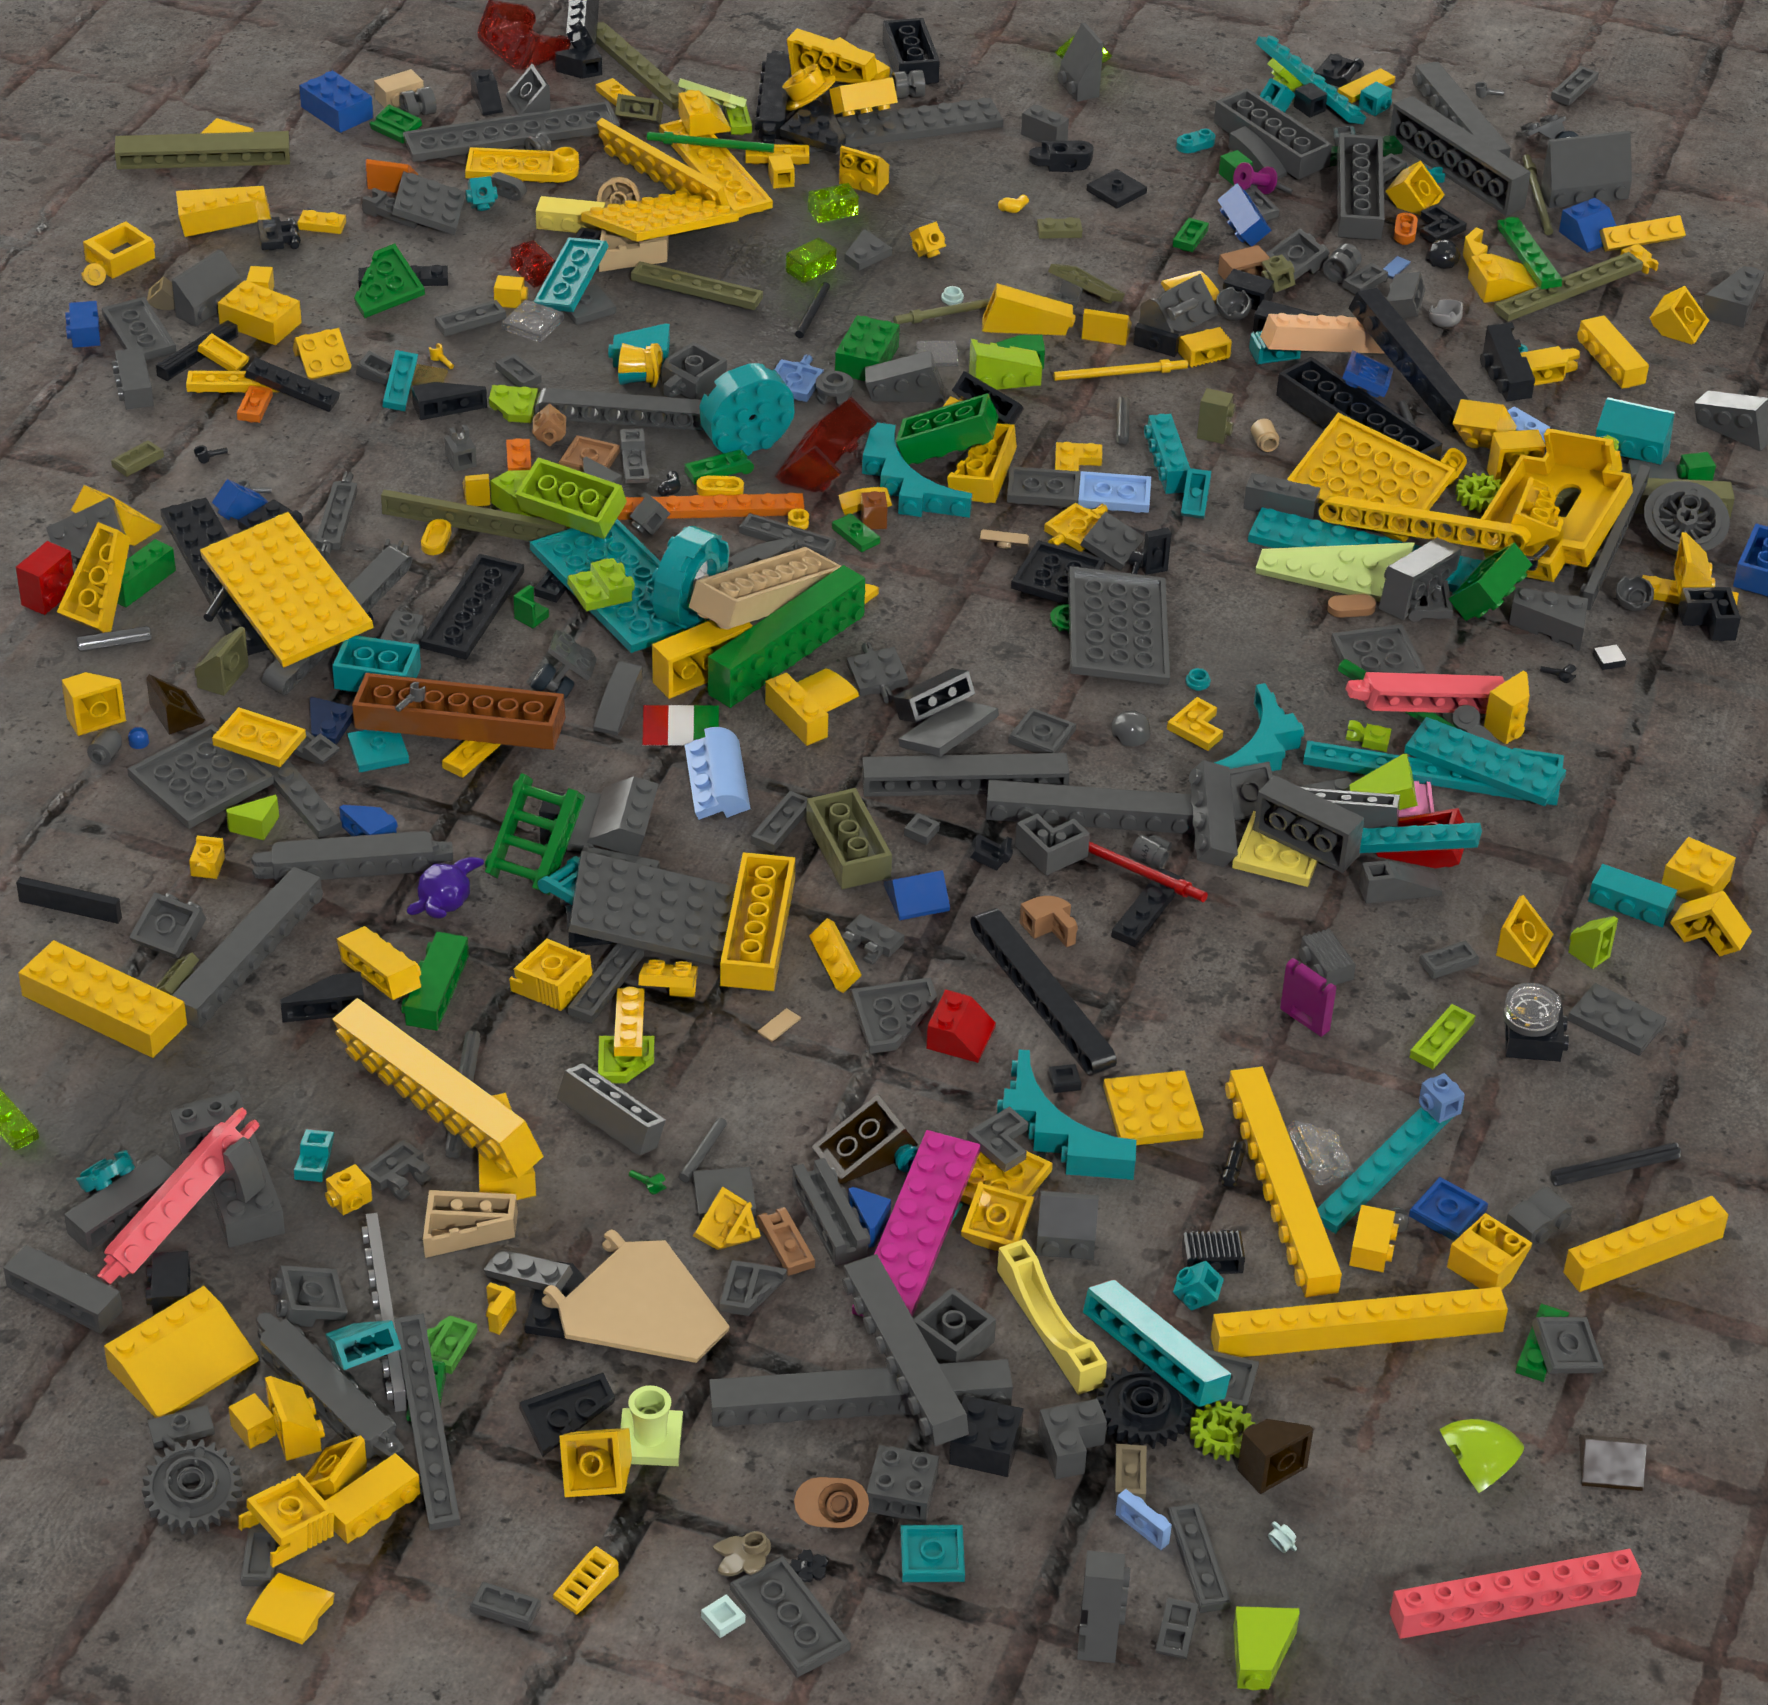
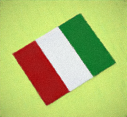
M643 705V745H685L706 737L704 729L719 727V705Z

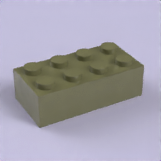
M856 788L807 799L806 823L841 889L891 878L892 854Z

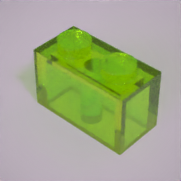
M818 237L786 253V272L802 283H806L836 267L837 249Z

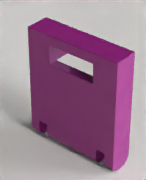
M1292 958L1288 961L1285 968L1280 1009L1322 1037L1330 1031L1336 986L1332 983L1326 986L1327 980L1303 963L1299 965V961Z

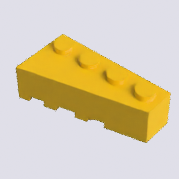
M798 28L787 38L792 76L797 71L813 64H818L823 77L834 75L836 81L868 82L877 74L874 53Z
M997 423L993 440L984 445L978 444L976 447H972L968 451V457L957 464V470L947 476L948 488L972 493V501L996 503L1017 448L1015 425Z

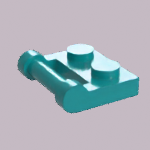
M573 856L561 869L550 876L541 878L538 881L539 889L545 894L550 892L572 905L579 857Z

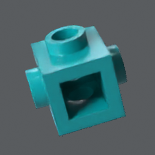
M491 176L469 179L467 183L468 190H465L467 203H471V209L477 208V211L489 210L494 205L495 200L498 199L497 188L492 186Z
M1203 1261L1179 1271L1173 1293L1192 1311L1202 1306H1208L1218 1300L1224 1278L1207 1261Z

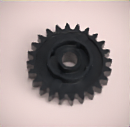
M1133 1365L1132 1372H1128L1123 1367L1121 1375L1114 1372L1111 1373V1380L1104 1379L1103 1387L1098 1389V1397L1096 1399L1099 1400L1107 1421V1435L1116 1433L1117 1442L1127 1439L1128 1445L1137 1442L1138 1445L1144 1446L1148 1443L1152 1449H1155L1156 1442H1160L1165 1447L1167 1446L1168 1438L1176 1442L1177 1435H1184L1185 1427L1190 1425L1193 1408L1191 1400L1155 1371L1151 1372L1148 1365H1145L1142 1371L1136 1365Z

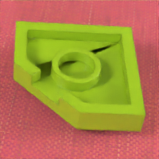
M492 385L489 406L493 410L498 409L502 412L503 418L508 422L532 423L538 398V388Z
M599 1036L598 1074L611 1083L629 1082L654 1064V1036H643L642 1056H614V1036Z

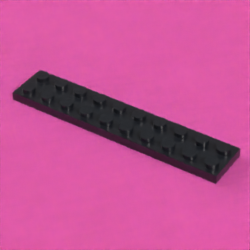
M206 497L160 509L164 523L208 603L211 605L223 585L202 558L200 549L228 538L226 531ZM229 595L216 614L225 634L228 635L237 628L244 627L248 656L270 650Z

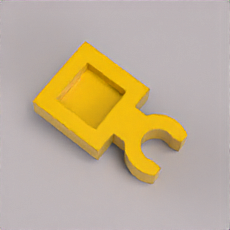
M1640 244L1621 249L1620 255L1630 252L1643 262L1641 271L1644 274L1649 273V268L1657 271L1658 261L1652 259V254Z

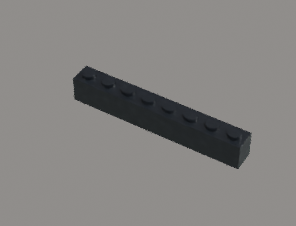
M1378 288L1358 291L1348 309L1450 433L1457 432L1453 421L1460 400H1469L1468 397Z

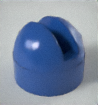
M134 727L129 731L128 741L130 747L142 749L148 746L149 735L146 729Z

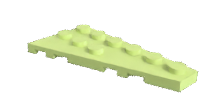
M1415 543L1262 549L1256 566V574L1348 595L1367 594L1380 602L1386 579L1384 578L1386 568L1402 557L1412 553Z

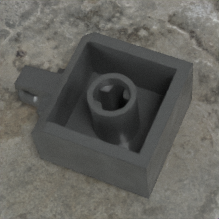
M695 342L688 344L666 358L662 365L664 395L673 398L682 394L689 399H702L704 394H710L717 386L714 381L727 372V360Z

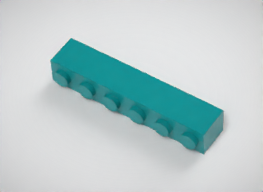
M1111 1280L1088 1288L1083 1313L1198 1407L1225 1399L1231 1373L1117 1281Z

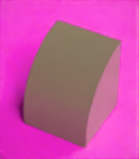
M163 276L149 288L148 303L160 310H174L172 282Z

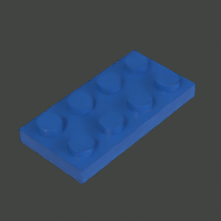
M1352 350L1342 379L1346 380L1345 383L1351 387L1358 388L1360 386L1366 389V392L1373 397H1385L1394 368Z

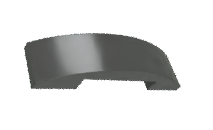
M644 429L620 430L625 483L649 482Z

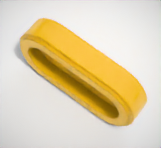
M435 519L429 522L421 539V550L425 554L438 555L444 552L452 534L450 522L444 519Z

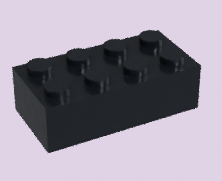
M924 18L883 21L882 42L893 72L905 71L908 74L912 70H922L925 85L938 83L940 60Z

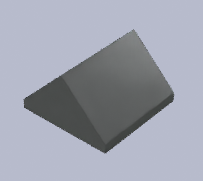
M531 64L506 93V97L518 114L550 110V86L536 66Z

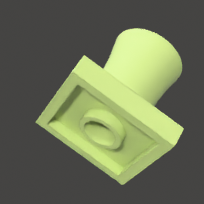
M643 1386L636 1389L629 1397V1408L622 1409L621 1428H629L631 1464L679 1466L683 1411L670 1410V1395L660 1387Z

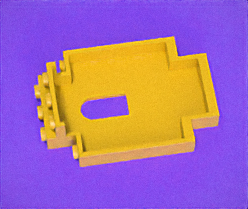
M1547 428L1544 433L1547 451L1545 456L1539 458L1521 454L1481 517L1483 520L1510 524L1529 477L1552 485L1556 498L1566 488H1577L1581 491L1566 517L1559 516L1564 522L1559 536L1525 546L1522 550L1524 555L1533 556L1545 545L1550 547L1538 560L1536 570L1526 571L1528 578L1554 582L1565 563L1588 567L1633 493L1631 474L1621 472L1623 468L1620 451L1614 449L1613 439ZM1489 532L1493 539L1498 540L1495 532ZM1486 549L1484 551L1485 558L1498 551Z

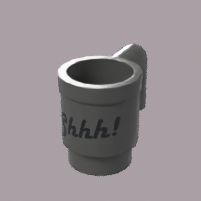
M1140 835L1135 841L1130 855L1134 860L1161 869L1168 860L1172 843L1157 835H1151L1150 837Z

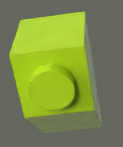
M1611 916L1592 920L1582 927L1574 929L1569 938L1571 942L1568 953L1590 968H1596L1611 955L1618 918Z

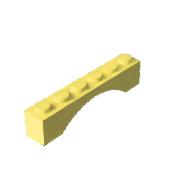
M1023 1239L1000 1247L997 1267L999 1275L1077 1394L1080 1395L1102 1387L1103 1381L1106 1378V1360L1094 1342L1080 1335L1062 1313L1049 1289L1039 1260L1027 1241Z

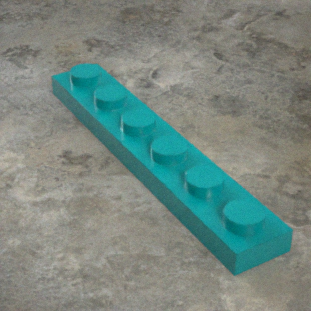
M1480 823L1363 828L1359 853L1478 848L1482 828Z

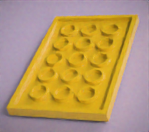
M679 190L675 191V194L672 195L659 194L656 198L643 197L641 201L628 200L625 201V204L621 205L608 204L606 208L592 207L590 211L581 212V221L638 242L739 221V212L731 210L729 206L717 205L715 201L703 200L701 196L689 195L687 191Z
M1337 413L1287 480L1319 487V503L1321 504L1331 496H1342L1429 511L1455 477L1456 470L1345 415ZM1328 505L1329 508L1336 511L1335 507ZM1351 509L1352 514L1359 517L1358 511ZM1374 512L1375 518L1382 521L1381 515ZM1397 516L1398 522L1401 524H1405L1404 519L1400 516ZM1377 531L1391 539L1406 542L1410 537Z

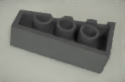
M1437 537L1389 565L1384 573V578L1386 579L1379 609L1404 620L1408 616L1407 611L1409 608L1415 609L1419 606V599L1423 595L1428 597L1433 592L1436 584L1441 585L1457 570L1462 548Z

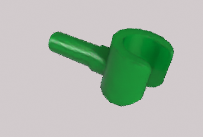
M634 1170L629 1172V1176L643 1182L652 1195L667 1188L662 1184L666 1179L661 1173L650 1178Z

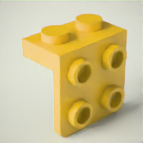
M339 328L295 337L293 351L295 357H301L308 379L312 380L350 371L351 362Z

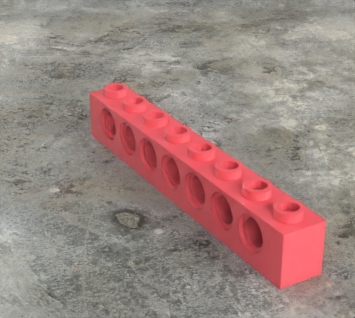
M1631 1549L1613 1551L1397 1590L1393 1594L1390 1616L1399 1638L1403 1639L1636 1596L1642 1573Z

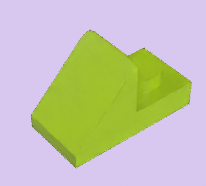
M1274 58L1267 63L1273 69L1271 72L1275 76L1273 79L1287 86L1292 92L1296 88L1304 86Z

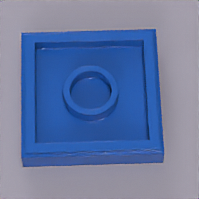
M1439 1177L1410 1209L1409 1217L1455 1241L1487 1211L1488 1203Z

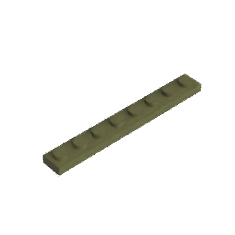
M598 22L596 43L672 110L679 108V93L684 91L606 23Z
M1630 252L1624 253L1562 277V287L1547 289L1536 287L1497 302L1494 305V312L1509 322L1642 270L1643 262Z
M385 489L381 494L382 514L423 522L444 519L450 522L451 527L525 541H534L567 530V526L542 518Z

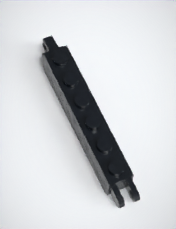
M569 0L566 34L572 46L577 48L578 51L585 50L589 45H596L599 0Z
M772 50L771 53H767L766 61H762L758 106L755 117V130H759V138H762V143L775 144V139L784 138L780 136V128L786 123V106L789 95L782 86L791 78L789 54H785L782 50Z

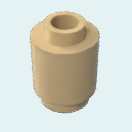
M1269 419L1257 420L1252 425L1251 434L1261 450L1271 452L1278 447L1279 435Z

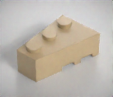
M604 229L601 231L600 240L607 241L609 247L599 264V272L636 267L639 261L649 264L667 262L669 235L636 242Z
M429 1190L423 1234L425 1258L515 1238L518 1215L516 1194Z

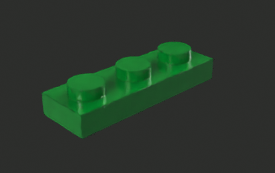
M1541 1303L1536 1317H1569V1312ZM1532 1326L1515 1373L1544 1382L1548 1371Z

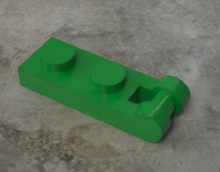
M735 450L684 464L685 473L694 485L703 476H729L740 472L749 474L754 469V464L750 459H747V455L743 450Z

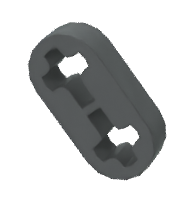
M496 172L491 176L492 186H496L497 194L502 197L517 201L527 192L526 185L518 178L501 172Z

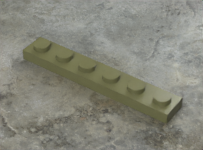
M641 261L631 272L632 281L724 304H731L743 307L744 309L755 310L763 299V291Z

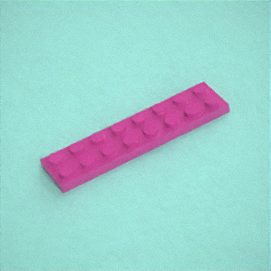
M930 1130L925 1132L874 1253L881 1260L912 1317L980 1153V1144ZM853 1304L852 1314L858 1315Z

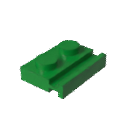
M390 104L376 116L374 122H370L372 130L402 144L404 143L403 132L418 130L422 126L420 118Z

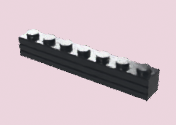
M227 320L173 355L159 362L156 365L157 376L165 381H169L206 357L197 350L198 346L211 333L229 343L238 337V326Z

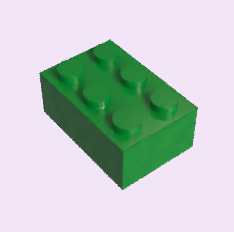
M857 315L835 352V371L844 372L851 376L852 379L866 381L865 367L892 360L899 347L900 324Z
M1514 542L1485 558L1448 600L1466 621L1474 616L1478 619L1489 608L1493 611L1504 602L1502 598L1511 594L1516 589L1514 585L1527 577L1526 571L1532 566V563Z

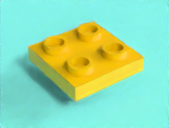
M649 960L648 963L643 964L639 973L638 985L670 987V996L694 998L698 966H692V963L686 961H679L675 965L665 964L663 960Z

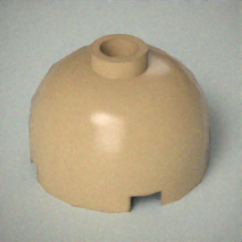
M614 177L604 182L597 195V202H605V208L608 204L621 205L625 204V201L628 200L641 201L639 189L635 183L624 177Z

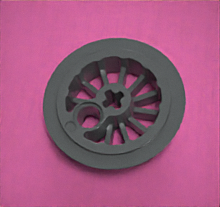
M1674 481L1663 484L1649 495L1645 503V522L1653 541L1662 550L1677 556L1680 542L1678 536H1681L1682 532H1686L1705 552L1719 545L1728 533L1730 518L1725 504L1713 491L1700 484L1688 481ZM1685 505H1690L1693 509H1689Z

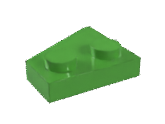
M448 1316L440 1321L436 1327L429 1328L427 1334L432 1361L445 1362L446 1373L452 1374L475 1337L477 1324L454 1316Z

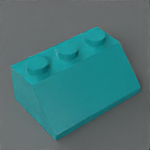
M1607 397L1596 429V437L1603 438V436L1609 435L1619 441L1617 451H1620V456L1661 465L1669 454L1675 412Z

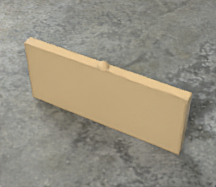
M786 1008L758 1030V1034L773 1042L797 1023L801 1017Z

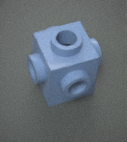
M1443 1073L1434 1078H1429L1422 1083L1419 1103L1438 1123H1441L1461 1114L1465 1094L1460 1090L1457 1083L1453 1082Z

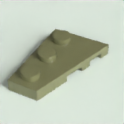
M1051 264L1048 270L1049 273L1069 281L1091 294L1100 296V299L1104 302H1122L1125 293L1077 266Z

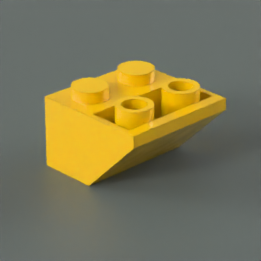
M841 146L839 184L878 195L889 183V164L879 156Z
M1485 1213L1451 1244L1447 1268L1480 1289L1501 1287L1502 1290L1512 1281L1531 1249L1532 1242Z

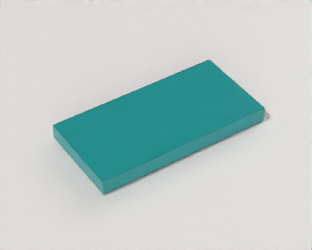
M568 237L533 301L534 307L537 309L574 312L609 247L607 241Z

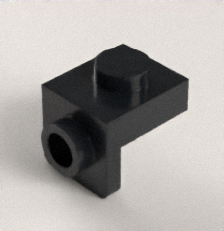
M977 834L972 841L970 858L997 871L1003 863L1007 864L1012 857V838L1007 836L1000 845Z

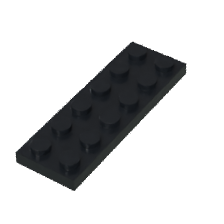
M479 554L420 640V647L467 660L523 575L524 564Z

